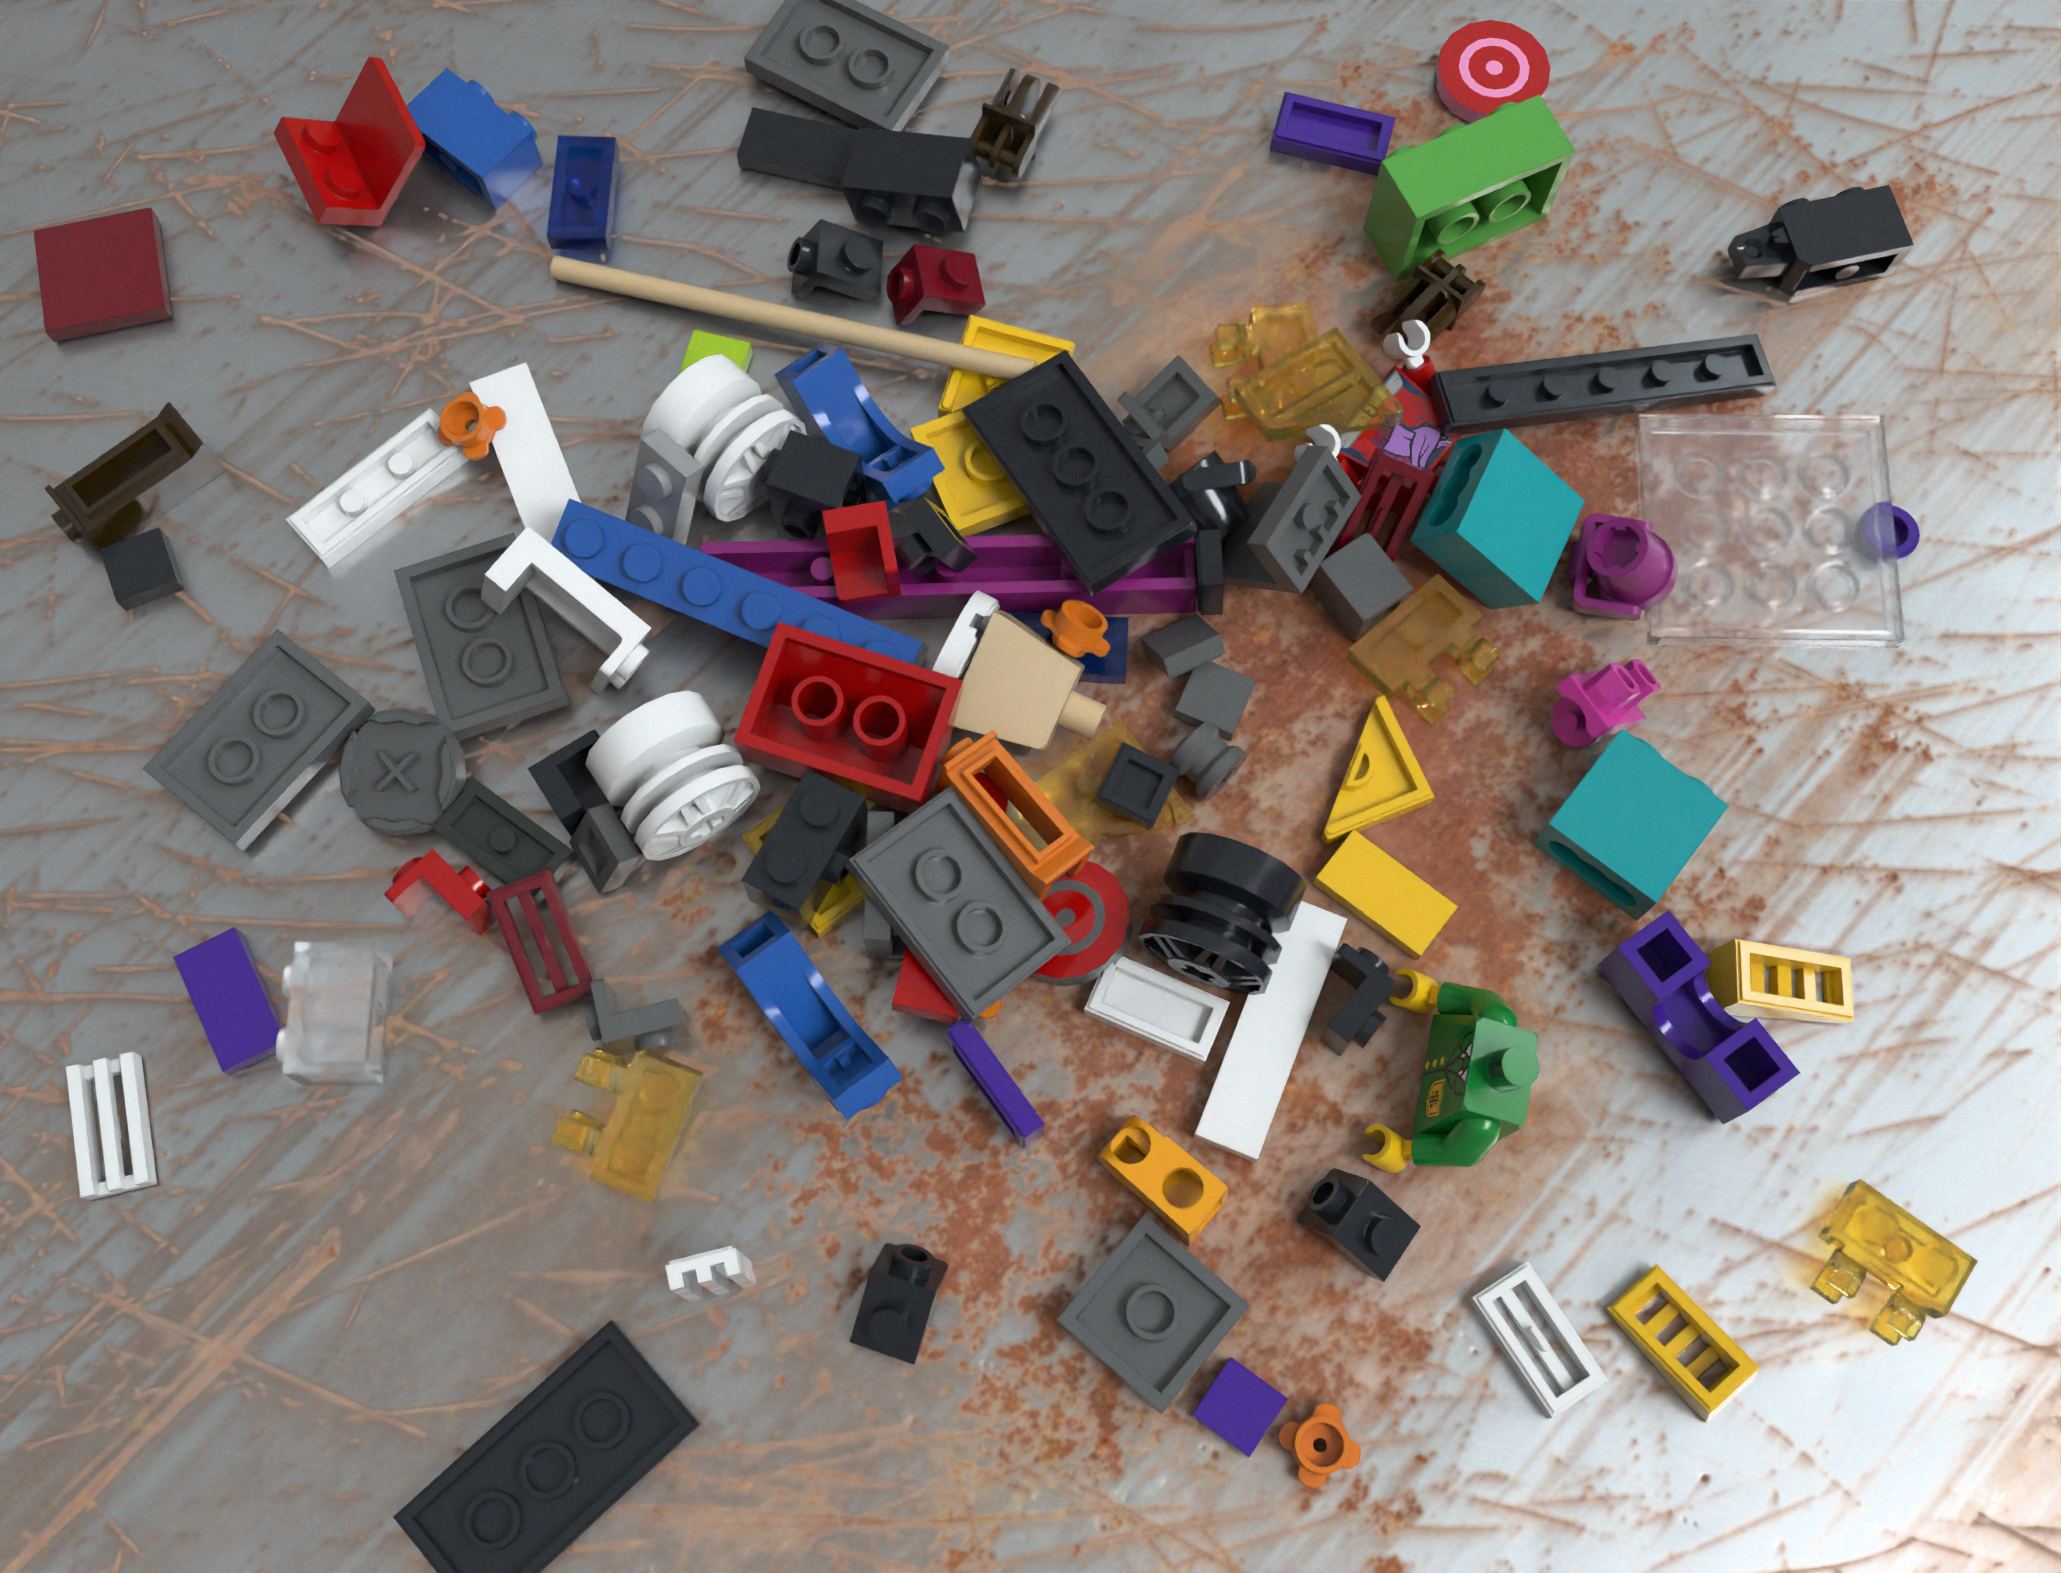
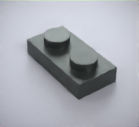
M473 779L432 827L440 837L506 885L550 867L556 882H558L578 858L571 848L476 779ZM541 887L531 890L537 907L545 898Z

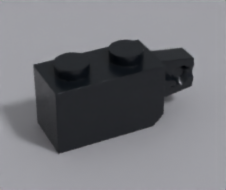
M1890 185L1866 190L1862 187H1852L1833 197L1809 201L1806 198L1789 201L1777 209L1769 224L1735 236L1727 250L1729 258L1733 262L1734 271L1739 279L1773 276L1778 290L1795 297L1890 277L1914 246V243Z

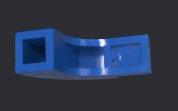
M822 343L774 374L801 421L805 423V427L813 438L861 454L868 503L886 501L887 512H889L900 503L908 502L922 495L931 486V483L934 481L933 477L945 470L933 447L907 438L885 417L867 392L843 348Z
M771 910L717 948L752 1000L837 1112L840 1111L847 1120L860 1110L876 1105L882 1100L889 1088L903 1079L890 1058L865 1033L845 1009L791 931Z

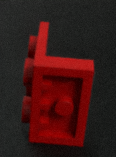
M368 57L335 122L281 117L273 133L317 223L381 227L425 149V141L421 131L409 112L383 59L377 57Z

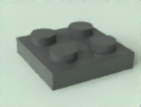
M1144 1214L1056 1319V1322L1158 1413L1162 1414L1236 1324L1250 1304Z

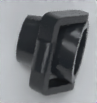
M1214 450L1187 471L1180 474L1168 486L1196 522V535H1198V530L1221 529L1222 539L1252 515L1236 486L1252 483L1255 480L1257 470L1255 465L1249 460L1225 463L1217 451Z

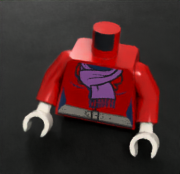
M1410 320L1402 323V329L1408 337L1407 346L1399 333L1388 334L1383 342L1384 352L1389 357L1404 360L1405 364L1402 366V369L1394 365L1338 432L1327 424H1320L1306 429L1307 436L1314 441L1316 446H1327L1356 489L1377 447L1395 458L1401 457L1419 468L1422 466L1432 470L1435 476L1427 493L1432 495L1457 440L1463 436L1444 437L1427 384L1436 370L1430 357L1422 355L1429 347L1430 332L1423 322ZM1305 443L1296 446L1294 451L1295 460L1298 462L1307 446H1314L1313 444ZM1383 470L1365 510H1374L1391 471ZM1404 478L1390 511L1399 514L1414 483L1413 480Z

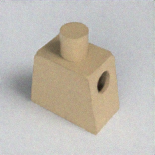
M998 610L993 611L963 679V688L954 727L983 735L994 730L997 733L996 738L1045 750L1050 745L1058 726L1092 741L1107 706L1074 691L1085 665L1074 657L1061 652L1052 642L1009 613Z

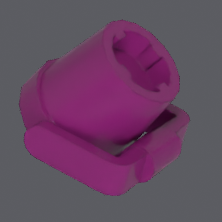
M1599 513L1591 514L1585 519L1580 530L1579 540L1572 542L1567 571V579L1572 581L1570 605L1575 611L1627 621H1637L1640 619L1641 610L1652 608L1668 596L1673 590L1678 577V562L1666 541L1653 533L1654 525L1652 523ZM1593 572L1595 583L1607 601L1585 597L1587 583L1591 582Z

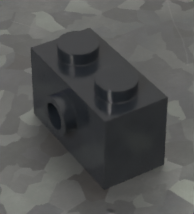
M859 127L841 188L856 221H861L875 227H884L889 224L917 227L930 233H938L943 230L965 233L982 173L970 138Z
M790 430L781 450L774 448L766 460L762 474V483L767 487L769 510L773 512L779 537L787 540H827L822 511L868 503L861 454Z
M808 768L741 879L749 900L807 930L832 885L840 886L849 873L844 865L850 858L856 855V851L853 849L867 827L868 808L866 798Z

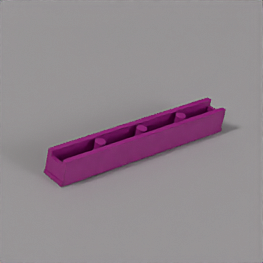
M1046 535L963 536L979 558L961 573L940 561L933 570L921 577L914 568L909 570L895 552L901 595L842 605L838 602L827 540L701 542V552L867 620L959 618L969 599L977 590L998 600L999 610L1007 612L1013 617L1042 616L1045 610H1053L1058 613L1062 604L1067 600L1085 602L1096 608L1102 615L1195 613L1197 579L1194 572V536L1091 597ZM892 538L894 549L905 538Z

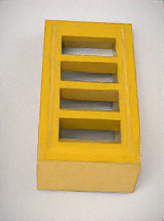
M1734 939L1711 950L1709 954V960L1712 963L1709 965V991L1718 1004L1730 1015L1848 1024L1854 1021L1851 958ZM1764 968L1769 969V994L1765 993ZM1791 971H1795L1796 998H1792ZM1815 973H1822L1824 1003L1816 1001Z
M1657 1264L1607 1308V1313L1706 1423L1755 1379L1760 1369ZM1661 1294L1668 1304L1643 1325L1635 1315L1657 1295ZM1680 1315L1688 1326L1666 1346H1663L1656 1336ZM1700 1338L1708 1348L1685 1368L1676 1358ZM1720 1360L1728 1371L1706 1390L1698 1379Z

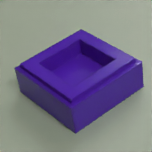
M1230 1357L1190 1416L1242 1455L1249 1458L1288 1398Z

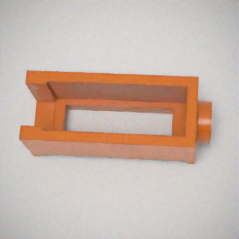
M994 730L975 743L970 738H965L954 745L942 757L940 764L943 768L934 791L938 795L950 786L953 788L1038 899L1042 901L1056 879L1066 872L1071 877H1074L1082 871L1095 846L1081 837L998 742L996 739L997 733ZM982 769L1047 843L1048 846L1041 852L1035 849L973 777Z

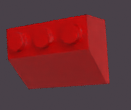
M778 622L733 742L743 759L747 762L802 779L809 768L865 797L868 801L912 814L933 798L934 789L943 768L940 761L949 749L963 688V680Z

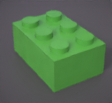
M1540 94L1518 104L1516 102H1507L1496 108L1485 118L1466 126L1462 123L1452 125L1435 139L1416 147L1410 145L1403 146L1390 153L1381 162L1363 228L1394 280L1399 282L1413 276L1416 265L1418 263L1422 265L1439 248L1446 252L1445 260L1447 261L1547 218L1573 158L1575 149Z

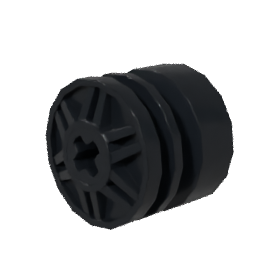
M1189 832L1181 835L1163 879L1168 888L1176 895L1164 894L1154 897L1150 908V914L1154 918L1144 921L1138 935L1139 945L1149 955L1164 965L1202 984L1235 993L1248 995L1264 994L1273 973L1268 965L1277 963L1282 950L1275 937L1269 933L1290 931L1305 893L1306 883L1300 874L1281 860L1240 841L1211 833Z

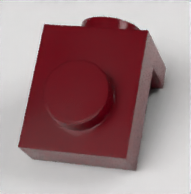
M914 244L888 274L886 291L893 305L897 325L910 326L923 310L975 316L986 305L974 253Z

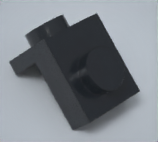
M820 219L803 238L798 237L790 249L787 267L790 272H793L791 294L804 298L816 285L867 302L872 301L880 293L884 241Z
M1343 943L1335 952L1329 968L1353 986L1356 991L1329 1023L1320 1039L1323 1044L1339 1056L1344 1053L1352 1041L1363 1049L1387 1019L1378 1009L1397 983L1388 976L1390 972L1388 966L1377 955L1363 947H1358L1357 950H1354L1346 943Z
M1336 1168L1331 1169L1326 1177L1313 1187L1308 1196L1307 1205L1297 1219V1222L1307 1231L1328 1239L1368 1276L1385 1282L1421 1227L1371 1180Z
M884 1244L870 1270L850 1343L915 1364L923 1344L938 1291L948 1269V1264L935 1259L928 1250L916 1245Z

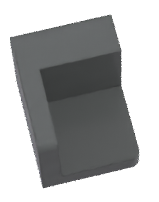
M1367 533L1324 559L1317 568L1311 584L1313 593L1354 644L1401 614L1413 590L1412 585L1375 539Z

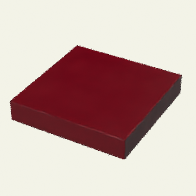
M151 207L33 231L45 332L53 342L172 318L159 218Z

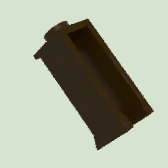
M168 402L158 417L54 489L50 485L44 489L60 508L51 517L75 545L86 539L100 553L99 549L133 537L221 475L225 470L174 406Z

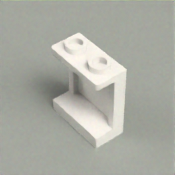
M529 526L524 529L484 575L480 599L501 615L525 587L609 656L599 668L589 686L597 694H600L609 683L619 690L650 652L642 645V642L651 630V627Z

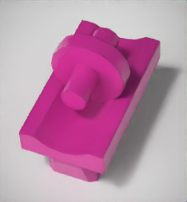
M1640 659L1631 660L1625 666L1615 662L1610 663L1602 670L1570 675L1555 687L1563 697L1554 706L1551 715L1552 728L1555 735L1566 745L1572 747L1592 745L1603 736L1618 733L1621 728L1625 731L1632 730L1647 719L1638 706L1662 688Z

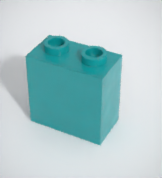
M1507 429L1490 431L1457 440L1410 541L1491 610L1540 603L1585 500Z
M1621 728L1532 844L1638 921L1660 900L1729 805L1714 795L1713 791L1704 782L1686 775L1661 757L1660 753L1651 744L1633 737Z

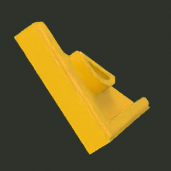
M974 315L969 316L960 342L962 345L1035 360L1036 366L1064 350L1073 358L1075 349L1074 342ZM952 367L938 407V418L962 410L1012 380Z
M1385 695L1375 699L1321 836L1325 846L1348 837L1353 830L1361 832L1428 805L1435 797Z

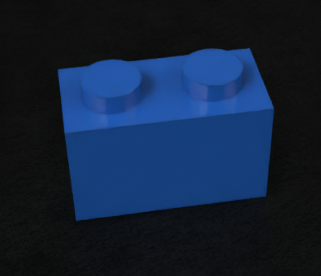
M448 68L407 105L425 141V149L422 155L495 211L543 166L535 143L537 133L532 125L519 113L512 111L508 114L498 107L491 95L478 82L470 80L466 83Z

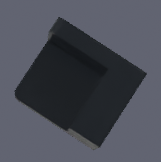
M596 730L586 733L527 768L571 838L588 809L609 803L585 765L589 750L600 738ZM612 806L615 812L624 808L619 806Z

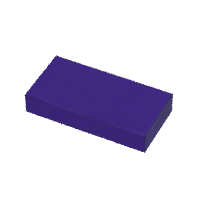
M1284 92L1271 140L1270 151L1378 176L1381 162L1386 158L1396 117Z
M233 927L173 957L222 1072L232 1075L291 1045L241 931Z
M962 1018L950 1026L946 1034L948 1047L1020 1147L1023 1145L1026 1148L1043 1136L1044 1122L971 1022L966 1024Z

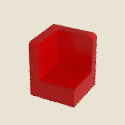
M886 501L822 511L838 602L842 605L900 596L898 566Z

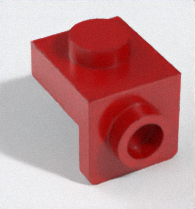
M434 849L430 850L423 858L416 857L404 864L393 877V885L384 894L407 918H410L439 893L480 936L497 921L493 910L485 902L488 899L486 893L491 890L490 887L468 865L457 874Z

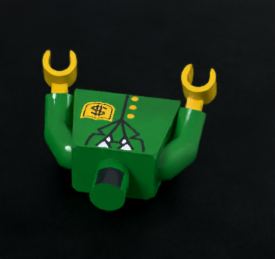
M1400 968L1395 974L1412 980L1413 989L1411 994L1405 999L1389 996L1391 1003L1418 1014L1427 1013L1434 1006H1437L1440 1014H1434L1412 1133L1413 1139L1407 1140L1383 1124L1376 1123L1370 1125L1365 1129L1364 1134L1377 1142L1385 1143L1379 1153L1374 1155L1363 1154L1362 1158L1390 1174L1403 1170L1410 1160H1413L1417 1167H1471L1477 1165L1484 1159L1497 1141L1520 1130L1526 1120L1531 1084L1537 1079L1539 1074V1062L1536 1056L1537 1034L1518 1028L1517 1015L1507 1002L1493 991L1450 982H1444L1441 987H1438V983L1433 978L1409 968Z

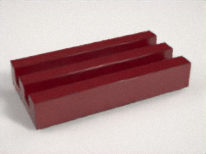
M1376 447L1357 487L1362 497L1324 559L1349 544L1383 470L1386 469L1391 471V474L1363 534H1370L1376 539L1404 478L1413 480L1414 483L1382 548L1391 561L1394 562L1435 476L1433 471L1422 466L1419 468L1412 465L1410 461L1401 457L1395 458L1388 455L1386 451Z
M551 867L486 893L535 1015L592 993L590 981H594L595 978ZM541 887L578 978V984L569 987L531 890ZM518 896L556 991L555 993L544 996L506 901L512 897Z

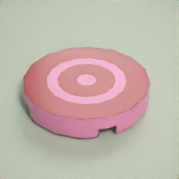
M1495 20L1474 22L1452 33L1442 46L1435 71L1437 77L1436 88L1439 98L1453 114L1469 123H1473L1489 116L1496 108L1507 102H1516L1518 104L1539 94L1543 99L1548 88L1551 67L1545 49L1531 33L1512 23Z

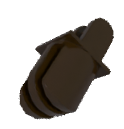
M1010 68L992 104L983 103L982 116L970 140L976 158L980 157L989 161V168L997 170L1000 166L1011 169L1012 177L1020 179L1030 160L1036 159L1037 140L1059 100L1061 90L1059 86L1048 82L1039 97L1040 79L1026 74L1019 84V71Z
M1439 248L1422 265L1420 263L1416 265L1411 281L1370 322L1371 328L1382 335L1398 319L1390 334L1399 333L1406 345L1408 337L1402 329V323L1410 320H1419L1428 327L1431 344L1445 328L1450 332L1454 329L1456 321L1480 297L1486 287V283L1481 279L1473 282L1464 275L1466 268L1461 264H1458L1456 267L1445 260L1446 252Z

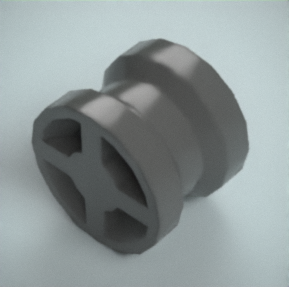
M1206 721L1183 742L1172 756L1168 765L1180 770L1178 776H1187L1195 784V793L1204 801H1208L1232 779L1245 762L1248 754L1239 746H1228L1220 739L1219 729L1210 721Z

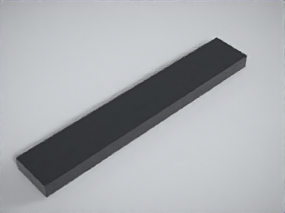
M1758 334L1434 372L1427 383L1444 437L1494 431L1503 428L1510 429L1767 396L1776 386Z

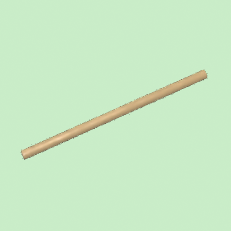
M555 256L550 266L551 278L555 280L1003 379L1014 380L1036 367L1035 360L566 257Z

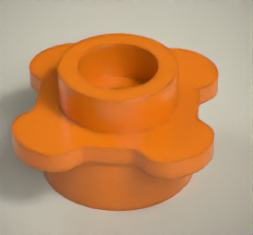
M465 392L449 401L443 408L440 415V426L437 431L438 439L447 447L455 445L461 448L469 460H481L488 454V444L493 440L495 432L505 427L507 422L506 413L499 406L488 407L482 404L480 398L475 393ZM476 422V427L472 431H468L469 427Z
M1067 600L1062 604L1058 613L1053 610H1045L1040 620L1044 626L1053 632L1052 642L1061 652L1072 657H1083L1086 652L1103 657L1109 652L1110 644L1102 638L1108 628L1107 620L1093 606L1078 600Z
M1322 1403L1317 1405L1312 1416L1299 1423L1287 1422L1279 1431L1278 1439L1281 1447L1291 1451L1299 1466L1297 1473L1299 1481L1310 1488L1321 1487L1324 1485L1327 1475L1341 1468L1353 1469L1358 1465L1361 1458L1360 1446L1355 1441L1350 1440L1347 1430L1340 1423L1342 1414L1332 1404ZM1317 1438L1323 1439L1326 1443V1449L1323 1452H1317L1313 1447V1443Z

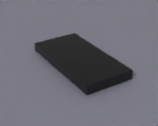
M1066 350L962 409L966 424L1090 597L1197 534V526L1194 519Z
M610 1320L393 1518L437 1573H544L700 1429L703 1424L615 1321Z

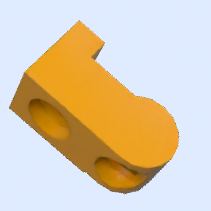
M1135 1115L1130 1116L1097 1155L1101 1164L1122 1185L1138 1196L1169 1225V1228L1188 1246H1190L1227 1201L1228 1186L1169 1137H1163L1153 1127Z

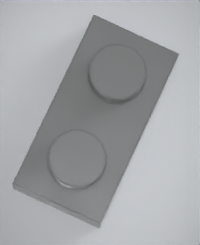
M660 428L641 438L625 521L686 545L704 466Z

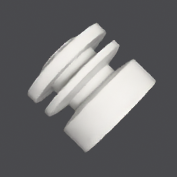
M718 354L707 356L687 367L665 388L653 404L643 424L641 438L660 428L702 464L704 468L696 500L703 502L706 510L715 518L724 522H730L746 516L769 498L767 487L762 483V474L770 452L774 448L781 450L790 430L805 435L807 433L804 422L793 413L785 410L783 404L776 398L768 394L761 395L758 382L731 359Z
M689 690L669 693L643 704L622 717L604 732L589 750L585 765L612 806L624 807L621 820L630 834H636L634 840L647 860L660 861L676 857L704 844L740 818L755 801L761 788L758 779L750 767L743 766L744 762L737 748L722 744L725 736L723 728L700 693Z

